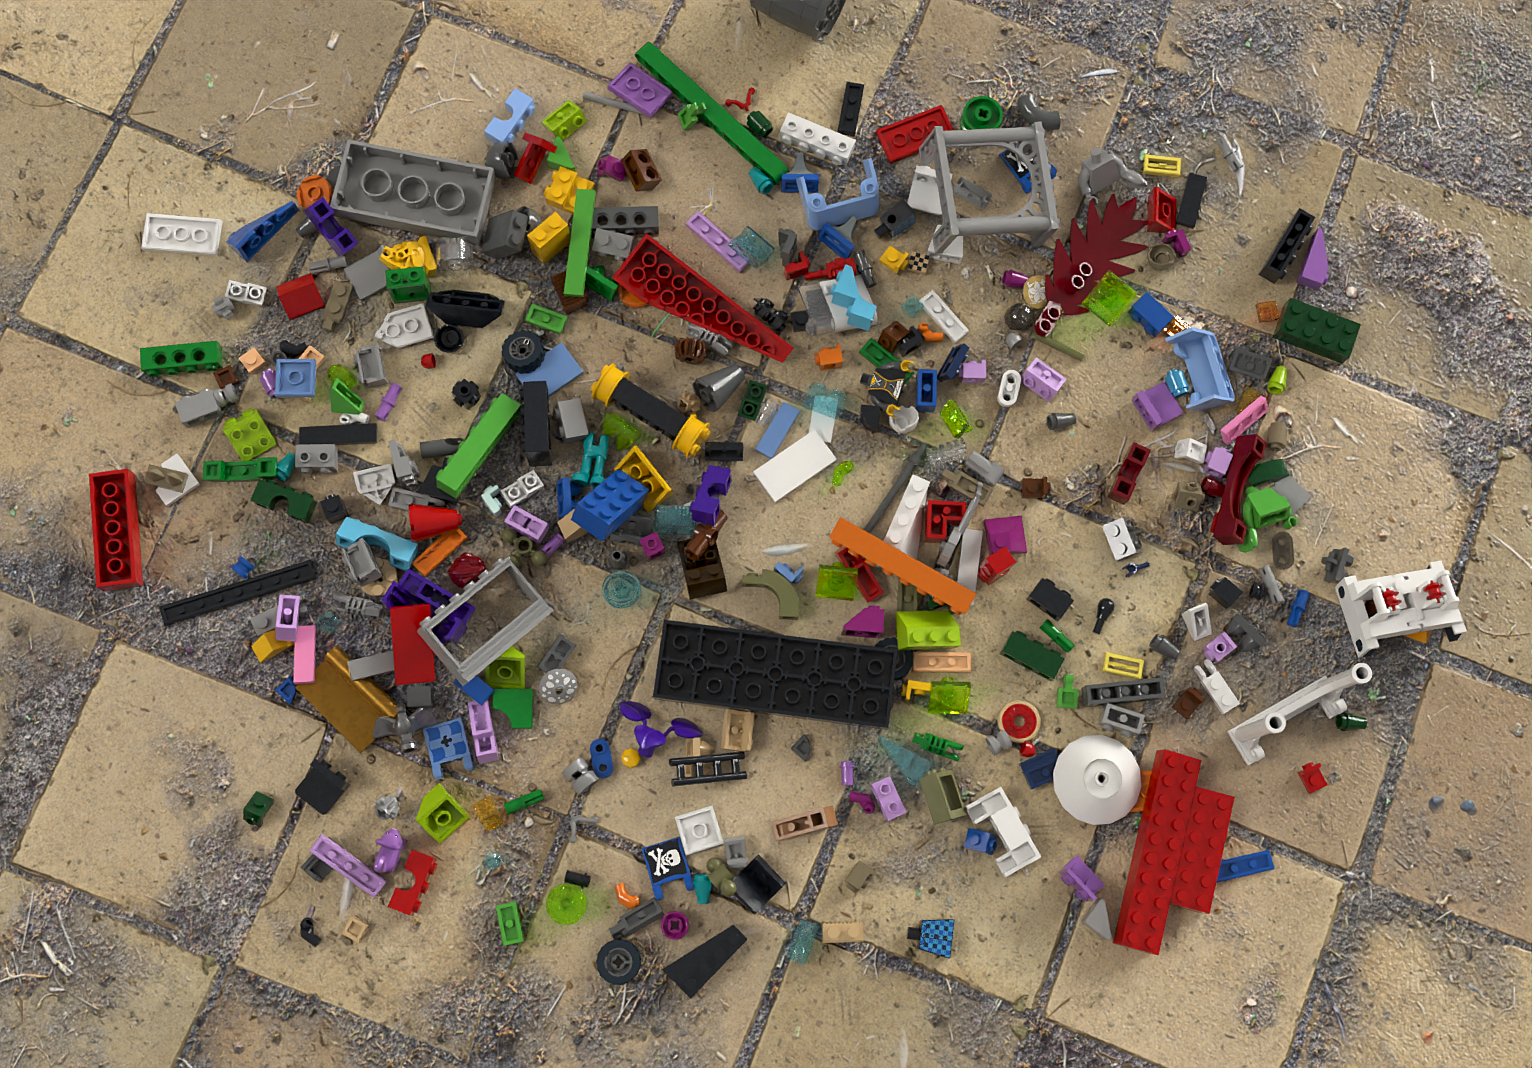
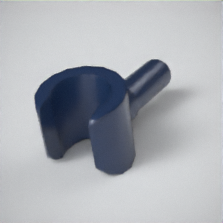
M1148 562L1140 565L1129 563L1122 570L1127 569L1129 573L1125 576L1130 577L1139 569L1149 567L1150 565Z

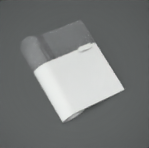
M854 276L860 296L868 303L873 304L862 276ZM836 279L799 285L797 287L809 316L808 322L805 324L806 331L812 337L857 328L847 324L849 316H846L847 308L831 303L833 295H830L833 284L837 285L838 283ZM876 311L871 326L877 325Z

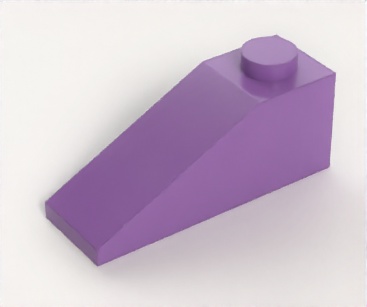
M1318 228L1312 235L1296 283L1318 290L1321 285L1324 286L1329 276L1326 275L1328 262L1321 228Z

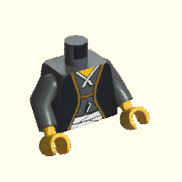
M909 360L882 364L880 368L875 369L874 375L863 373L860 384L870 386L868 394L871 395L870 399L873 404L880 406V411L887 413L893 418L897 417L893 414L896 409L900 411L897 405L907 376L906 372L911 373L913 371L908 369L910 363L914 364V362Z

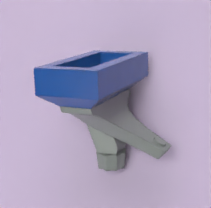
M797 153L794 168L790 172L782 174L781 192H799L796 178L803 176L807 191L818 192L819 174H814L807 170L803 153Z
M852 216L840 227H831L826 223L822 227L818 239L844 259L849 258L855 248L851 239V233L857 228V219Z

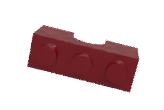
M1135 442L1132 443L1127 450L1107 498L1123 505L1130 500L1137 484L1135 483L1147 461L1151 452L1150 449Z

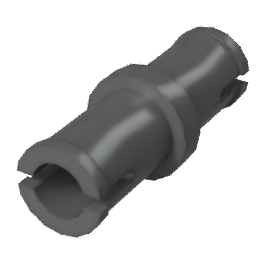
M865 250L856 251L853 255L859 267L858 272L862 275L866 288L876 286L877 282L872 273L873 267L868 262Z

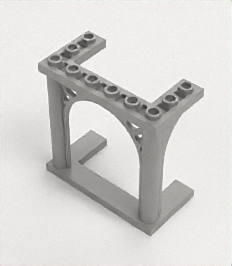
M1034 122L1030 127L943 131L942 126L934 127L919 147L921 166L929 165L934 159L943 224L932 236L935 254L943 253L957 236L988 234H1027L1031 237L1032 248L1040 247L1059 229L1060 219L1056 213L1057 201L1054 199L1053 194L1054 183L1051 181L1050 176L1051 165L1048 163V147L1045 146V129L1042 127V122ZM998 146L1012 151L1018 156V161L1025 163L1031 176L1032 190L1028 202L1020 211L1007 216L957 219L946 148ZM1031 158H1033L1034 165L1030 162ZM1036 193H1039V199L1036 198ZM1036 203L1040 205L1042 213L1035 212L1031 204Z

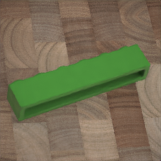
M503 393L498 398L493 399L490 405L491 408L488 412L485 411L481 415L479 424L471 428L469 437L466 441L463 440L459 444L457 453L449 457L447 466L444 470L440 469L436 475L437 487L456 499L521 413V404Z

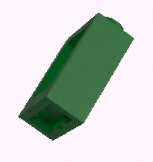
M424 266L385 270L387 290L394 304L425 301L428 299L431 292V283Z

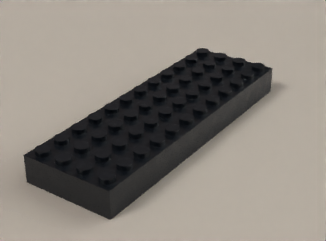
M664 620L653 698L654 700L888 730L898 650Z

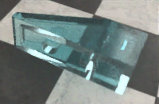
M880 735L877 739L878 743L901 776L906 778L905 782L914 787L916 784L920 786L919 779L925 777V772L929 771L933 763Z

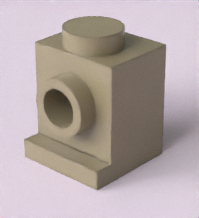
M858 861L845 879V882L848 883L846 887L856 893L860 888L864 889L871 880L868 876H874L876 872L861 861Z

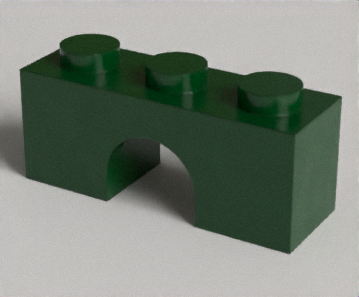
M259 479L251 497V501L255 505L273 511L277 502L288 500L289 508L286 514L293 519L309 524L317 505L313 495L306 492L299 494L295 492L294 488L287 485L284 488L277 486L278 483L270 479H266V481Z

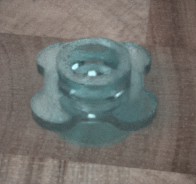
M912 295L905 303H902L901 308L908 312L909 317L914 318L919 310H923L924 305L918 302L916 296Z
M492 852L483 857L484 861L482 864L484 868L495 869L504 861L498 852Z

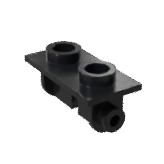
M705 442V461H743V442Z

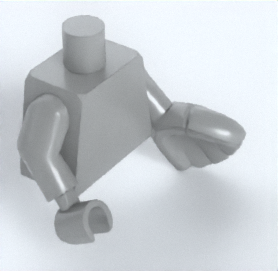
M1100 148L1091 150V157L1082 162V170L1078 177L1079 187L1082 194L1085 195L1084 205L1089 207L1091 199L1095 205L1098 204V199L1095 196H1091L1092 194L1116 182L1121 177L1132 189L1144 188L1147 183L1137 172L1128 170L1120 158L1112 153L1108 154Z

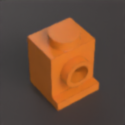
M836 344L834 349L832 347L822 348L821 351H818V354H814L815 365H819L820 371L842 368L843 358L840 344Z

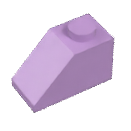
M279 596L275 626L276 640L296 642L300 596Z

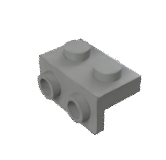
M596 228L592 250L597 251L596 255L607 257L608 254L615 255L614 259L625 261L630 255L634 236Z

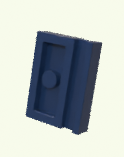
M964 343L952 347L937 374V380L942 382L954 379L959 373L958 368L960 364L966 360L970 347Z
M1056 748L1019 763L1030 790L1053 780V771L1058 759Z

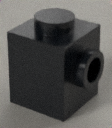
M332 494L326 496L325 500L320 501L325 517L330 524L349 517L344 501L339 495Z
M1224 577L1221 580L1216 579L1210 586L1212 590L1208 595L1227 609L1232 606L1243 591Z

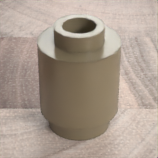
M1281 422L1271 423V426L1268 428L1266 444L1270 450L1281 451V449L1286 447L1288 431L1286 424Z

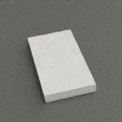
M147 213L141 249L143 251L217 257L223 222L221 219Z
M814 429L753 471V474L776 503L833 464L837 459Z

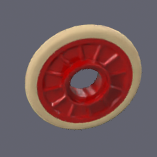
M1014 700L1004 705L1000 710L998 726L1000 731L1003 729L1006 731L1012 742L1024 743L1033 739L1038 733L1040 716L1036 708L1030 703ZM1016 716H1021L1024 719L1022 727L1014 724Z

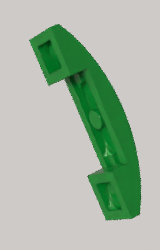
M277 457L257 458V460L224 462L219 460L203 462V481H257L259 479L264 480L276 477Z

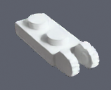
M1206 659L1204 664L1211 674L1209 677H1206L1205 672L1199 665L1195 666L1194 670L1201 680L1200 683L1223 715L1240 703L1220 673L1216 671L1212 662Z

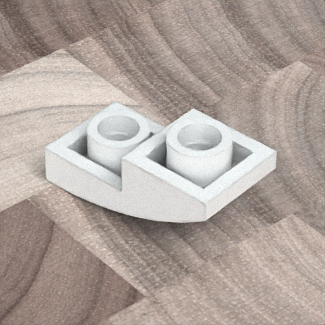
M229 280L224 298L228 297L230 301L262 306L267 288L251 283L243 284Z
M532 470L518 478L517 482L500 490V494L509 508H512L536 493L544 485L535 471Z

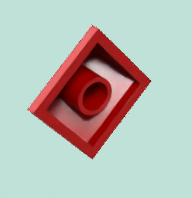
M1154 187L1148 197L1147 232L1167 233L1176 229L1177 199L1159 187Z
M312 273L276 286L278 297L289 320L325 307Z

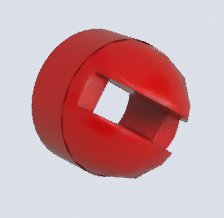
M433 353L422 356L421 365L424 368L431 369L436 367Z
M1028 741L1022 743L1019 755L1026 758L1034 756L1036 753L1035 746Z

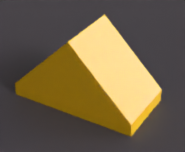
M273 630L264 633L251 647L259 662L263 663L295 645V641L276 640V631Z

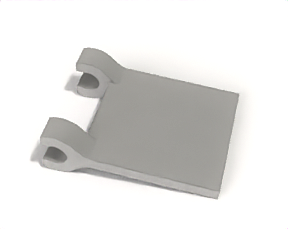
M387 243L380 246L372 254L344 268L361 301L387 287L385 270H389V268L379 260L381 253L388 256L387 253L382 252L385 246L390 247Z

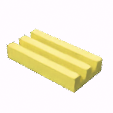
M1144 155L1143 174L1179 178L1181 158ZM1148 161L1163 162V163H1172V164H1177V165L1174 166V165H1166V164H1163V163H1159V164H1156V163H1148Z
M1109 652L1105 653L1102 672L1137 680L1141 679L1144 660ZM1109 658L1139 664V667L1109 661ZM1108 665H1109V666L1118 667V668L1127 669V670L1136 671V672H1138V673H1137V674H1134V673H1130V672H1125V671H1121V670H1116V669L1108 668Z

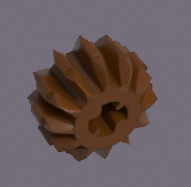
M687 337L686 339L681 338L676 341L674 351L677 360L692 364L704 361L706 346L700 339L696 340Z

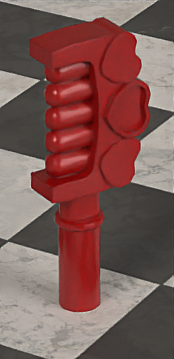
M836 258L834 261L826 263L825 270L820 269L819 271L804 273L805 281L827 276L829 280H832V278L837 277L839 270L843 271L845 264L851 266L854 276H857L854 259Z

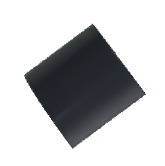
M861 404L859 416L862 425L867 430L877 433L880 406Z

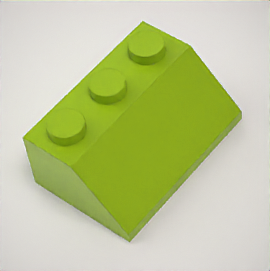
M949 611L895 612L898 650H943L961 646L959 625Z

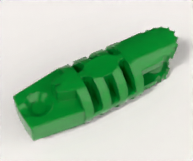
M915 732L912 739L913 743L921 745L920 749L957 762L960 757L946 751L947 746L960 751L964 747V745L927 732L925 735Z

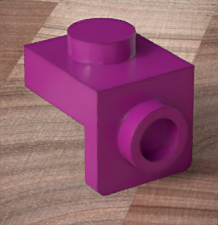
M607 155L598 161L597 176L606 175L620 182L624 180L626 170L621 160Z

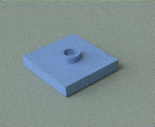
M276 359L275 397L315 398L316 360Z

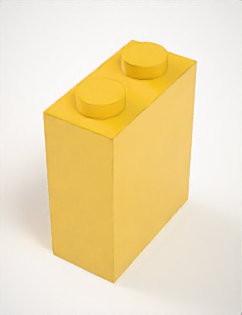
M556 211L527 235L531 252L543 265L570 243L571 238L568 224Z

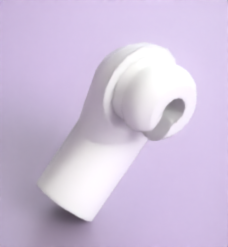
M344 413L340 416L339 420L344 425L353 424L357 421L367 424L370 416L364 413L359 415Z

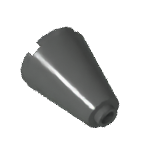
M733 364L697 378L692 384L693 391L699 399L702 398L705 402L703 406L707 410L715 412L721 408L745 380V371L741 366Z

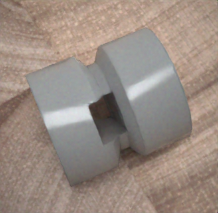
M582 757L574 761L562 772L568 782H573L572 787L578 795L584 793L599 780L592 770L588 771L589 766ZM581 772L582 775L578 778L577 774Z

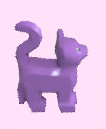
M391 828L384 833L381 839H376V843L381 845L374 863V870L376 872L391 873L399 866L401 860L399 858L400 852L405 849L408 840L401 838L397 829Z

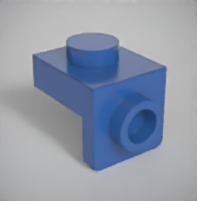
M968 828L964 848L993 855L997 848V836Z

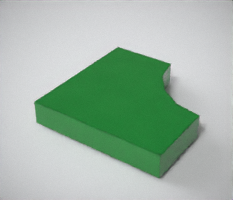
M493 689L495 690L493 692V709L501 710L507 714L511 721L512 729H532L533 689Z

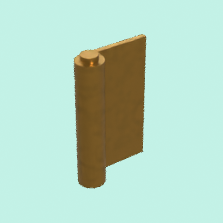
M337 645L325 655L324 661L315 669V683L298 684L295 688L361 754L377 739L373 738V728L379 716H388L397 720L395 707L397 703L371 677L351 681L347 661L353 659Z

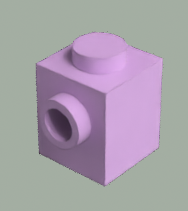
M1215 447L1212 451H1208L1204 459L1206 464L1203 472L1218 479L1222 478L1228 469L1233 454L1223 447Z

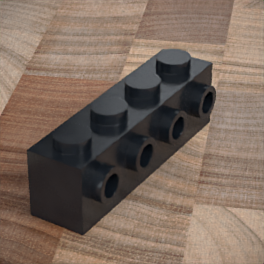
M1301 208L1296 211L1258 275L1273 284L1278 279L1282 280L1288 271L1285 268L1288 264H1292L1296 258V255H1294L1295 251L1300 250L1305 242L1302 239L1305 235L1308 236L1314 226L1311 224L1315 216Z

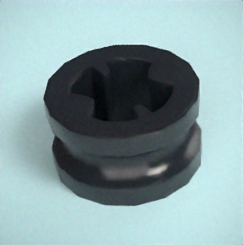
M1254 581L1250 588L1249 598L1256 597V600H1260L1264 593L1265 585L1262 583L1258 585Z

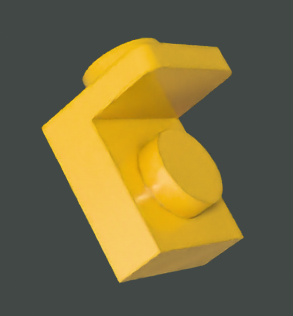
M889 246L879 259V263L898 274L900 269L904 270L907 267L909 254L907 252L902 254L892 246Z
M908 680L906 685H902L901 696H904V701L907 702L910 700L911 691H914L913 694L924 696L925 693L931 691V683Z

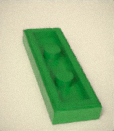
M872 338L859 351L860 355L877 368H880L882 364L900 361ZM913 371L911 373L906 372L907 376L904 385L914 375Z

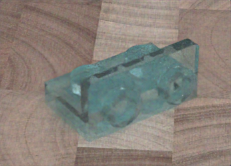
M746 226L742 233L732 239L728 245L755 269L766 263L775 249L749 226Z
M816 382L815 385H810L802 407L838 420L847 397L843 396L844 392L836 389H833V391L827 390L825 385Z

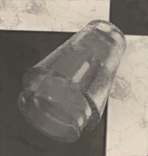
M765 398L764 402H761L755 423L765 428L777 413L779 404Z

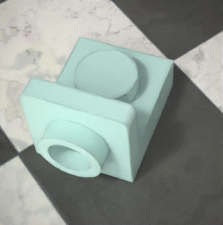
M497 485L494 487L489 486L481 495L482 500L495 518L502 514L500 510L502 505L495 497L500 493Z

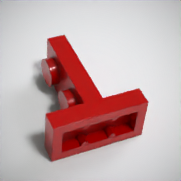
M525 132L522 139L527 141L528 145L513 175L531 184L546 152L555 153L557 146L545 139Z

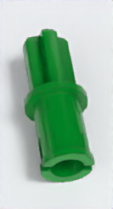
M1048 619L1039 627L1052 639L1051 642L1054 641L1066 653L1073 649L1074 644L1061 633L1062 630L1059 631Z
M538 789L524 796L521 794L519 798L504 803L508 815L523 808L528 809V806L543 801L544 795L541 789Z

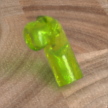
M844 461L834 468L833 485L841 486L842 477L854 469L853 462Z

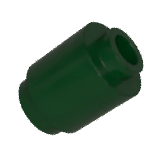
M752 111L748 115L747 125L758 136L765 138L773 131L772 123L760 111Z

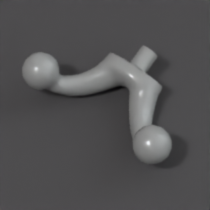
M572 815V820L569 823L572 835L568 839L569 842H576V824L578 822L596 824L598 823V817L593 816L589 819L581 815Z

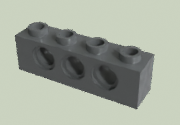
M658 206L594 208L591 237H595L596 228L630 236H636L637 234L645 235L646 233L649 236L659 234ZM620 220L626 222L624 225L617 224ZM638 220L644 221V223L641 225H638L635 222ZM600 221L608 222L603 226L598 224Z
M1163 677L1085 685L1081 688L1084 707L1103 706L1107 703L1113 705L1161 700L1166 697Z

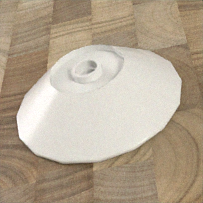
M1104 735L1083 736L1069 743L1058 756L1053 771L1054 791L1062 807L1075 819L1091 825L1111 824L1125 817L1137 803L1142 786L1140 768L1132 752L1118 740ZM1099 775L1104 778L1102 783L1098 780Z

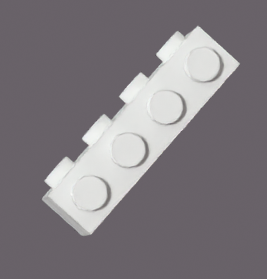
M789 112L779 134V139L785 144H793L802 151H810L820 158H827L837 165L844 166L847 165L856 142L855 139Z

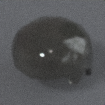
M1014 304L1006 310L1004 315L1005 324L1011 330H1027L1035 321V313L1027 304Z

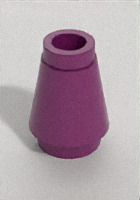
M1012 269L1009 271L1005 270L1002 284L1006 285L1007 288H1023L1030 277Z

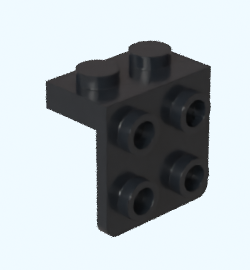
M314 759L310 764L313 767L312 770L295 789V793L320 814L326 815L350 784L345 781L347 777L341 772L337 771L335 773L331 770L332 765L326 760Z
M759 854L731 880L736 884L734 895L753 914H756L786 884Z

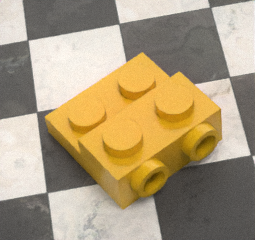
M560 166L559 170H554L551 178L553 183L551 186L546 187L544 196H546L547 204L574 214L576 190H593L595 183L579 177L574 171Z

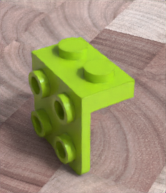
M257 407L253 410L248 408L241 413L242 416L236 419L232 417L224 422L223 432L242 461H249L276 445V440L262 420Z

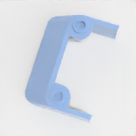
M872 158L863 160L867 179L863 180L860 184L861 196L826 205L825 198L821 194L813 193L808 195L804 176L796 178L806 221L810 229L818 231L826 223L831 227L846 223L852 216L859 220L873 216L878 212L879 185Z
M1191 327L1165 338L1166 342L1174 344L1173 350L1176 356L1185 359L1195 391L1191 394L1190 404L1186 405L1187 409L1200 411L1225 405L1235 400L1217 339L1212 332Z

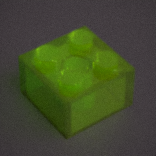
M1108 270L1081 304L1110 327L1138 293Z

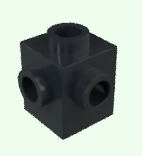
M463 379L461 382L458 381L452 388L453 401L458 406H464L469 410L480 400L479 387L473 381L468 382L466 379Z

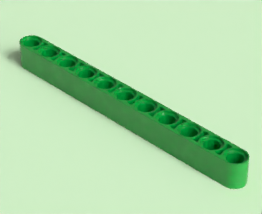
M651 42L645 43L634 54L636 59L662 84L672 90L673 94L685 105L696 102L697 106L704 102L706 110L697 116L753 167H757L771 178L774 185H777L782 180V174L789 172L787 166Z

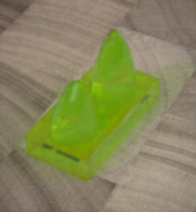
M950 399L940 412V415L953 438L960 439L963 433L971 432L973 428L967 421L969 418L967 414L959 408L956 401Z
M608 412L603 417V420H605L603 435L611 436L619 431L616 441L617 451L627 448L642 435L613 412Z

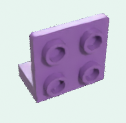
M1164 382L1145 392L1142 390L1132 398V402L1151 431L1183 413Z
M1077 855L1059 871L1062 875L1060 877L1067 886L1071 885L1076 890L1074 892L1076 896L1082 901H1095L1097 899L1095 894L1105 885Z

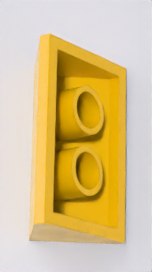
M637 445L614 468L615 471L620 469L649 489L643 504L648 513L672 496V489Z

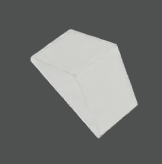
M1207 603L1182 613V617L1194 641L1212 634Z

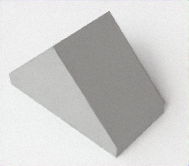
M1105 898L1096 899L1081 923L1102 939H1112Z

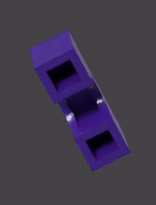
M324 197L304 210L305 214L338 256L345 254L358 244V241L348 228H343L336 221L333 215L335 211Z
M709 465L707 471L703 472L702 484L696 489V499L691 502L689 512L692 513V521L715 526L720 513V501L711 496L716 494L726 496L732 482L731 469Z

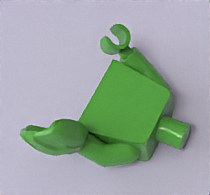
M1250 486L1246 489L1245 494L1247 496L1243 504V520L1247 529L1243 544H1238V548L1241 552L1247 553L1258 546L1256 529L1283 521V527L1286 530L1297 525L1298 520L1296 517L1291 516V505L1286 497L1277 494L1271 488L1258 491L1255 486Z

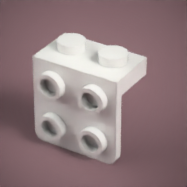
M916 166L908 205L914 210L942 215L935 170L928 166Z

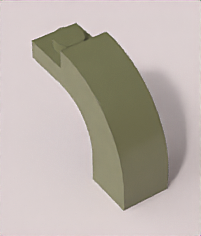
M762 569V576H758L757 573H747V576L743 575V587L766 588L776 595L779 602V619L798 620V597L795 589L785 577L767 569Z

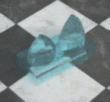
M800 919L786 958L805 965L819 926Z

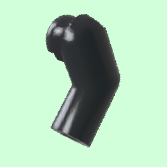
M309 917L304 918L300 923V935L316 948L322 939L314 934L313 920Z

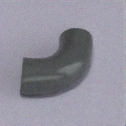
M1031 94L1017 99L1018 108L1022 116L1031 125L1034 122H1042L1044 129L1056 130L1060 128V115L1058 111L1042 110L1037 105L1035 96Z

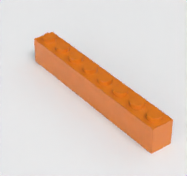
M841 517L829 538L833 539L831 541L832 544L839 548L842 546L849 548L848 553L857 558L859 555L865 557L866 563L873 567L876 564L883 568L882 572L891 577L893 574L900 577L899 582L908 587L911 583L917 587V592L924 596L927 593L934 596L933 601L942 606L944 603L950 605V610L958 615L961 612L966 614L977 595L975 592Z

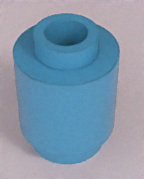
M1178 369L1168 371L1165 381L1174 398L1189 393V386L1183 371H1178Z

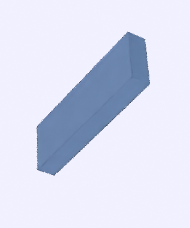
M783 402L755 451L772 459L800 411Z

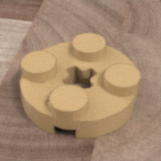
M375 558L383 574V580L381 582L373 581L361 588L372 597H383L393 581L398 583V572L395 567L390 565L388 560Z

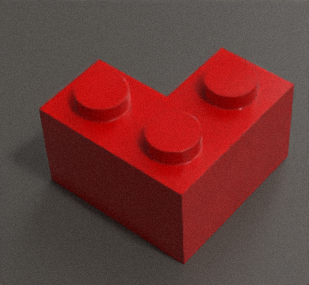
M928 500L925 505L924 543H942V541H945L947 525L960 524L966 512V502Z

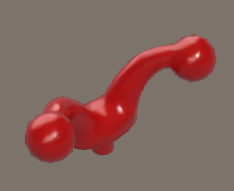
M749 88L745 104L737 100L727 99L725 101L726 106L735 104L740 110L745 108L746 112L749 111L748 106L751 105V95L755 93V89Z

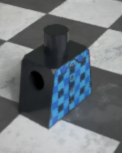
M904 198L880 217L881 225L874 230L875 234L879 239L887 234L894 238L916 223L915 212Z
M920 920L919 928L908 927L907 939L918 940L917 949L950 958L955 920Z

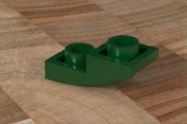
M752 380L749 381L738 416L756 421L768 388L767 385Z
M1276 459L1256 464L1248 478L1252 486H1258L1270 480L1272 483L1290 475L1283 459Z

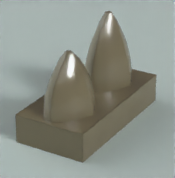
M149 464L144 483L183 493L188 474Z

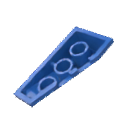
M291 201L233 232L226 242L236 254L248 262L299 209Z

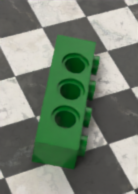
M216 340L140 348L141 371L149 377H158L159 374L177 375L179 372L197 373L198 370L216 371L217 368H223L222 346ZM204 355L201 361H197L199 356ZM181 357H185L182 363H178ZM162 359H166L164 364L159 365Z

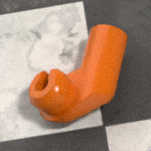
M926 323L918 325L917 329L921 331L924 341H943L942 332L932 333Z
M624 883L614 885L618 902L628 909H633L639 905L640 901L637 896L632 897L626 894Z

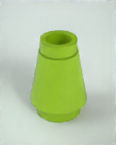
M1276 367L1267 383L1270 393L1280 395L1285 391L1286 367Z

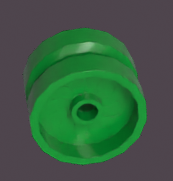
M988 96L973 97L966 103L963 109L960 129L1000 128L1003 118L1001 106L996 100Z

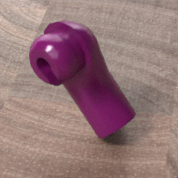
M850 792L849 802L859 803L866 814L874 812L875 804L868 794Z

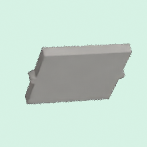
M1291 476L1275 482L1272 488L1277 494L1287 498L1288 503L1291 505V516L1298 509H1302V505L1311 497Z

